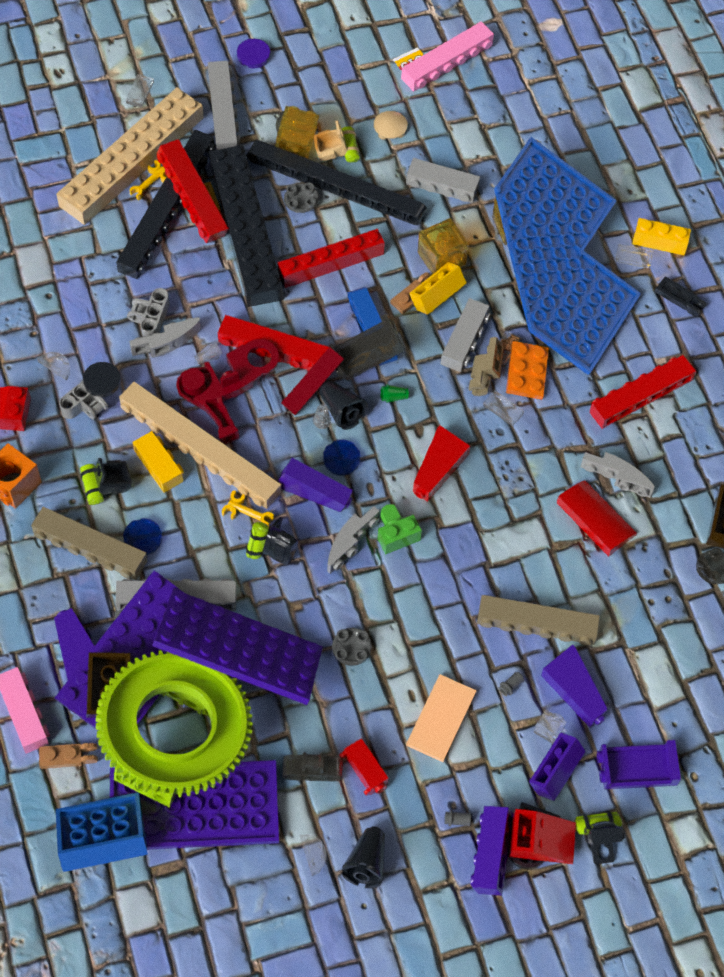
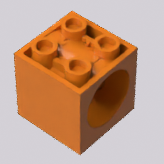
M7 443L0 450V499L5 505H11L16 509L42 481L37 464ZM8 474H20V476L13 481H1V479Z

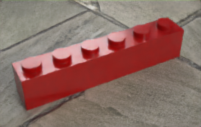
M177 139L160 145L157 159L159 163H162L166 176L171 179L175 192L181 197L182 205L184 208H187L191 221L197 226L200 237L204 239L206 244L225 237L229 228L180 140Z
M375 229L278 262L280 280L284 288H288L384 255L385 242L379 230Z
M225 315L217 332L218 342L225 346L236 348L252 340H267L277 348L279 362L308 371L329 348L322 344ZM257 348L251 351L260 357L271 358L269 351L264 348Z
M684 355L678 358L673 357L668 363L663 366L658 365L648 374H641L633 382L628 381L621 388L611 390L606 396L596 398L591 404L589 413L601 429L693 381L696 370Z

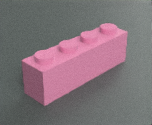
M18 667L0 674V691L24 751L27 754L39 749V747L48 745L47 737L50 734L47 726H42L40 723V719L43 717L39 707L34 708L32 702L36 700L32 690L27 691L25 685L28 684L25 673H20Z

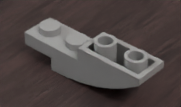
M188 318L185 321L172 322L163 326L164 332L154 333L150 336L137 337L134 340H130L132 357L151 352V356L154 358L181 347L201 330L200 318Z
M586 452L583 456L581 468L588 472L602 474L606 478L616 479L614 486L619 487L621 490L631 491L641 497L651 498L655 486L641 471L630 463L605 452L603 458Z
M375 506L361 518L354 514L341 528L329 554L327 572L331 574L334 570H339L348 557L352 558L357 553L358 541L364 537L370 527L374 528L379 522L380 511Z

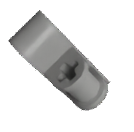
M163 288L155 289L149 301L138 298L132 301L133 306L131 311L128 312L127 318L132 322L141 324L142 337L160 333L169 308L168 292Z
M83 381L65 394L59 401L61 414L66 419H73L83 411L89 418L94 420L96 415L103 409H108L107 403L101 396L96 397L86 391Z

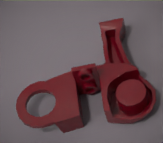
M252 340L227 353V363L231 370L223 373L220 378L221 384L209 362H204L205 367L185 370L177 378L176 387L179 395L186 401L204 410L219 427L220 442L224 445L238 440L240 437L239 431L230 418L223 402L252 388L256 380L262 375L272 372L278 365V350L273 343L267 340ZM264 348L271 354V360L265 366L255 367L248 361L249 353L254 349Z

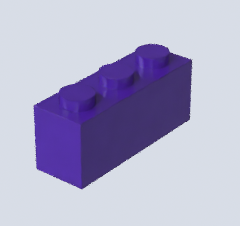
M560 732L529 781L539 796L555 801L586 752L576 737Z

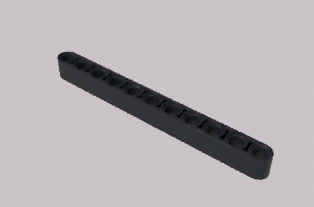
M260 140L254 141L246 155L248 160L254 164L304 183H312L314 187L412 225H419L427 211V207L419 201Z

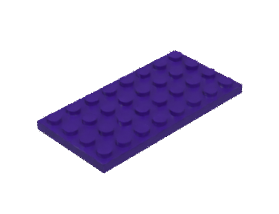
M154 570L90 652L131 653L130 662L132 664H135V658L142 660L144 654L148 658L151 652L156 656L159 655V650L161 649L152 645L173 589L183 591ZM87 655L54 699L96 729V723H98L96 718H86ZM160 694L150 698L141 707L137 715V725Z
M173 589L152 645L305 705L308 704L311 697L323 646L302 639L296 635Z
M276 760L240 762L239 766H235L233 773L229 771L228 778L223 777L221 784L215 781L214 788L208 785L207 791L205 792L201 788L199 794H196L194 791H191L190 796L182 793V797H179L177 794L170 808L139 793L147 850L279 843ZM110 768V798L137 793V791L115 781V768Z

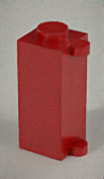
M362 738L344 748V751L339 754L341 759H347L365 786L364 794L366 796L372 795L375 792L379 794L387 788L389 778Z

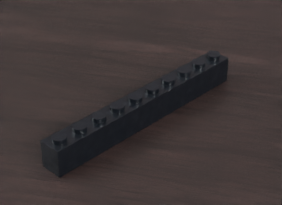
M194 130L184 149L200 176L201 169L207 165L209 151L215 150L216 145L214 144V136ZM166 177L117 259L116 264L119 273L138 279L139 275L144 273L146 263L152 259L156 246L161 244L163 234L169 230L170 222L176 218L179 207L183 206L181 197L175 192L170 178Z

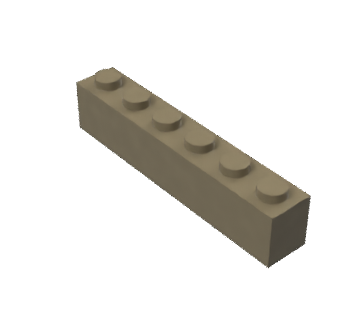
M45 507L41 508L31 525L33 533L37 538L49 540L54 546L64 547L74 555L80 554L91 563L97 562L102 564L105 569L109 571L115 570L127 579L137 580L147 563L145 552Z
M482 595L477 624L485 628L497 627L503 631H519L524 635L536 634L542 638L553 637L559 638L564 642L575 641L582 645H594L597 638L600 615Z

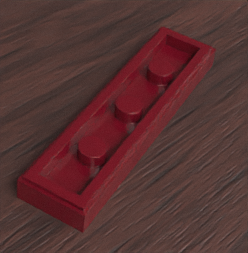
M329 347L281 404L292 414L296 415L344 359Z

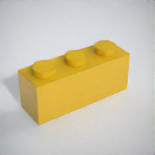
M638 218L632 244L685 255L691 229Z
M447 262L409 294L416 310L428 315L440 304L447 301L451 295L459 291L466 284L460 266Z
M151 431L132 442L134 452L164 493L183 482L182 474H184V471L179 463L176 464L173 461L174 457L170 450H165L160 436H155Z

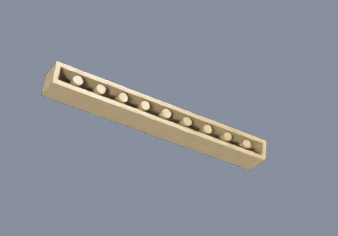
M133 382L119 396L120 406L126 413H132L139 422L146 423L153 432L163 435L167 442L177 445L184 454H190L198 464H204L211 473L221 476L225 483L235 486L241 494L248 495L256 505L268 509L281 494L280 483L136 382Z

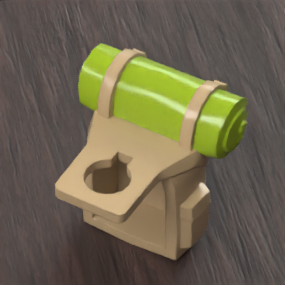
M337 120L335 121L337 129L331 131L329 129L314 135L315 148L320 161L334 159L339 156H345L346 161L350 163L359 160V149L353 127L341 128Z

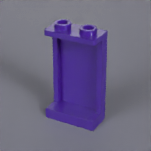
M667 740L666 744L606 747V744H602L599 751H597V762L601 763L602 769L599 771L600 783H603L604 790L678 786L681 780L675 740Z

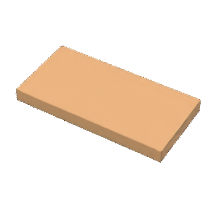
M439 674L406 746L444 762L477 690Z

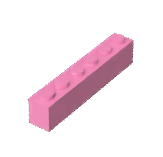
M481 21L402 67L401 79L413 92L419 88L421 89L429 82L437 80L439 76L450 72L456 66L462 65L468 59L477 56L483 50L489 49L493 45L494 33Z

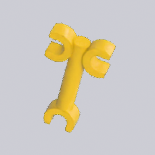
M154 160L155 168H152L150 165L147 166L148 172L152 175L141 185L130 188V195L138 192L136 195L137 200L142 199L143 191L159 177L161 182H164L166 179L165 169L158 160Z
M233 490L231 492V500L228 502V505L222 508L223 516L227 511H231V519L233 520L236 517V511H239L267 524L268 527L270 526V523L266 522L265 519L273 520V513L265 512L262 514L242 505L245 501V495L242 494L241 498L236 499L234 498L236 491Z

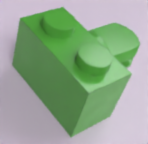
M392 504L385 505L381 509L380 518L385 526L378 528L377 539L385 555L421 540L422 530L414 515L402 519L397 507Z

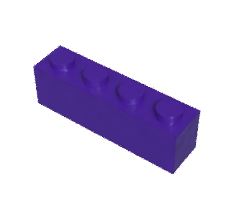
M484 806V811L480 815L481 830L477 835L478 850L474 855L475 870L470 879L472 888L478 894L499 896L503 894L514 815L508 807Z

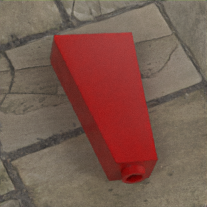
M439 425L414 480V494L428 502L469 455L470 445Z

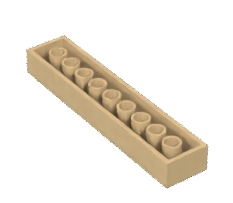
M176 87L56 193L59 207L83 225L87 224L146 171L148 165L151 166L154 160H158L157 152L160 145L177 139L180 140L204 118L203 105Z

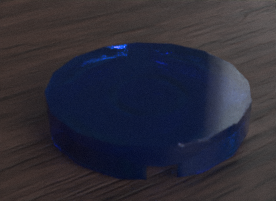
M335 440L326 446L323 452V463L331 473L338 476H346L358 468L360 464V451L351 441Z
M147 518L131 521L123 533L124 543L145 552L146 555L154 553L162 542V532L159 525Z

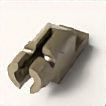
M497 337L490 338L487 354L477 355L474 358L470 376L473 379L469 382V391H472L474 396L486 395L491 379L500 378L504 346Z

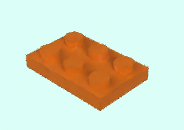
M516 341L512 342L506 393L543 399L548 347Z

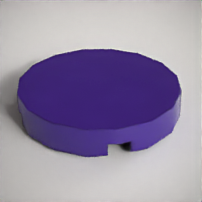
M247 39L238 45L237 59L241 65H246L248 68H260L270 59V48L267 43L260 39Z

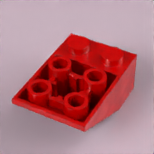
M515 809L512 823L510 857L573 864L576 822L538 811Z

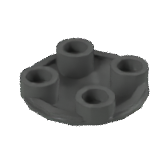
M312 183L289 185L284 195L285 205L296 213L312 210L319 200L318 192Z
M357 628L339 630L332 643V650L336 659L342 664L349 666L365 662L370 656L372 649L368 633Z

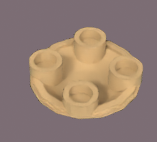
M385 111L376 116L374 129L380 139H394L405 136L408 122L401 113Z

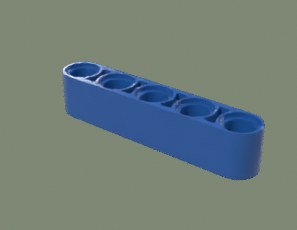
M366 287L347 293L350 305L365 337L384 327ZM397 353L379 362L378 365L382 366L397 361Z

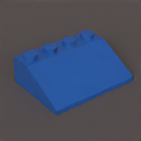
M139 792L56 809L57 848L63 872L148 855Z

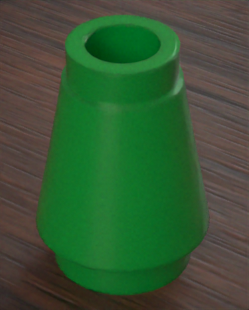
M386 384L380 390L381 401L389 403L408 399L409 390L408 388Z

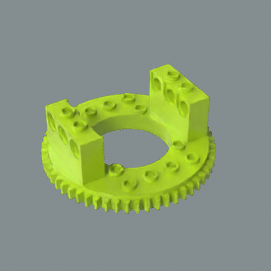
M159 650V655L157 656L151 652L149 658L144 654L142 660L135 658V664L128 662L127 668L122 666L121 673L116 672L115 679L110 678V685H106L105 692L101 693L102 699H99L98 702L100 707H97L96 714H99L96 715V722H98L96 723V730H99L96 736L100 738L98 744L102 746L101 752L106 753L105 760H111L110 767H115L114 780L169 808L177 794L179 797H182V793L190 796L191 791L199 794L201 788L206 792L208 785L214 788L215 781L221 784L223 777L228 778L229 771L233 773L235 766L240 765V759L244 758V752H247V745H249L251 739L249 738L252 734L250 729H252L253 722H250L252 714H249L251 707L247 706L249 700L244 699L245 691L240 692L241 684L236 685L237 679H230L231 676L169 652L163 654L161 650ZM157 694H163L164 697L166 695L178 701L180 705L183 706L184 704L196 710L198 714L201 715L202 713L210 717L211 732L206 741L191 752L184 754L160 752L151 747L142 738L138 730L137 715L146 701Z

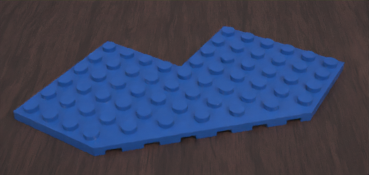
M530 137L494 188L525 318L530 333L589 375L641 293L584 251L617 200L533 137Z

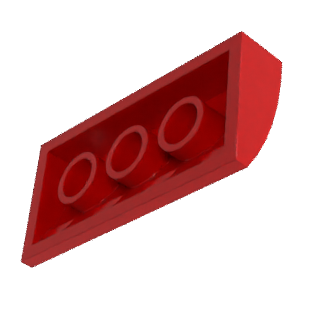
M585 480L558 496L557 504L608 557L637 535V532Z

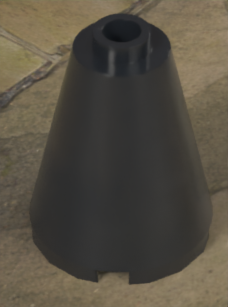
M333 381L324 382L321 385L319 393L338 427H341L343 430L351 429L359 424L358 420L361 416L363 418L366 416L368 403L365 399Z
M375 826L366 828L342 866V876L353 885L358 886L359 883L365 884V888L381 886L384 873L385 834L380 828Z

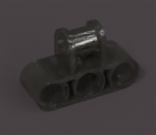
M303 752V755H286L283 757V778L296 781H341L343 779V758L339 756H324V752H320V754H307Z

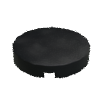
M97 362L90 365L83 375L84 387L93 396H110L119 389L121 382L119 370L108 362Z

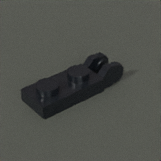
M664 277L654 291L686 310L694 317H698L700 314L698 308L704 309L706 306V302L697 297L695 293L668 277Z

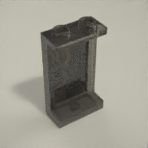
M387 314L380 316L381 323L337 346L332 343L329 344V347L344 359L335 369L339 377L342 376L349 381L405 351L394 321Z

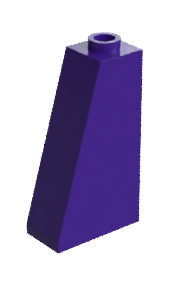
M294 458L290 459L277 480L281 484L282 490L341 512L344 507L348 508L353 499L350 497L352 489Z
M72 608L62 610L54 617L67 680H69L94 647Z
M571 645L543 668L541 676L589 728L595 724L599 726L606 719L605 715L608 709L576 647Z

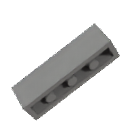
M416 158L412 159L406 178V184L414 188H421L470 203L474 201L480 181V176Z
M470 298L468 299L442 353L441 365L459 372L462 371L464 366H468L471 358L469 354L475 351L477 337L481 338L484 331L483 325L484 323L487 324L491 314L488 313L489 305Z

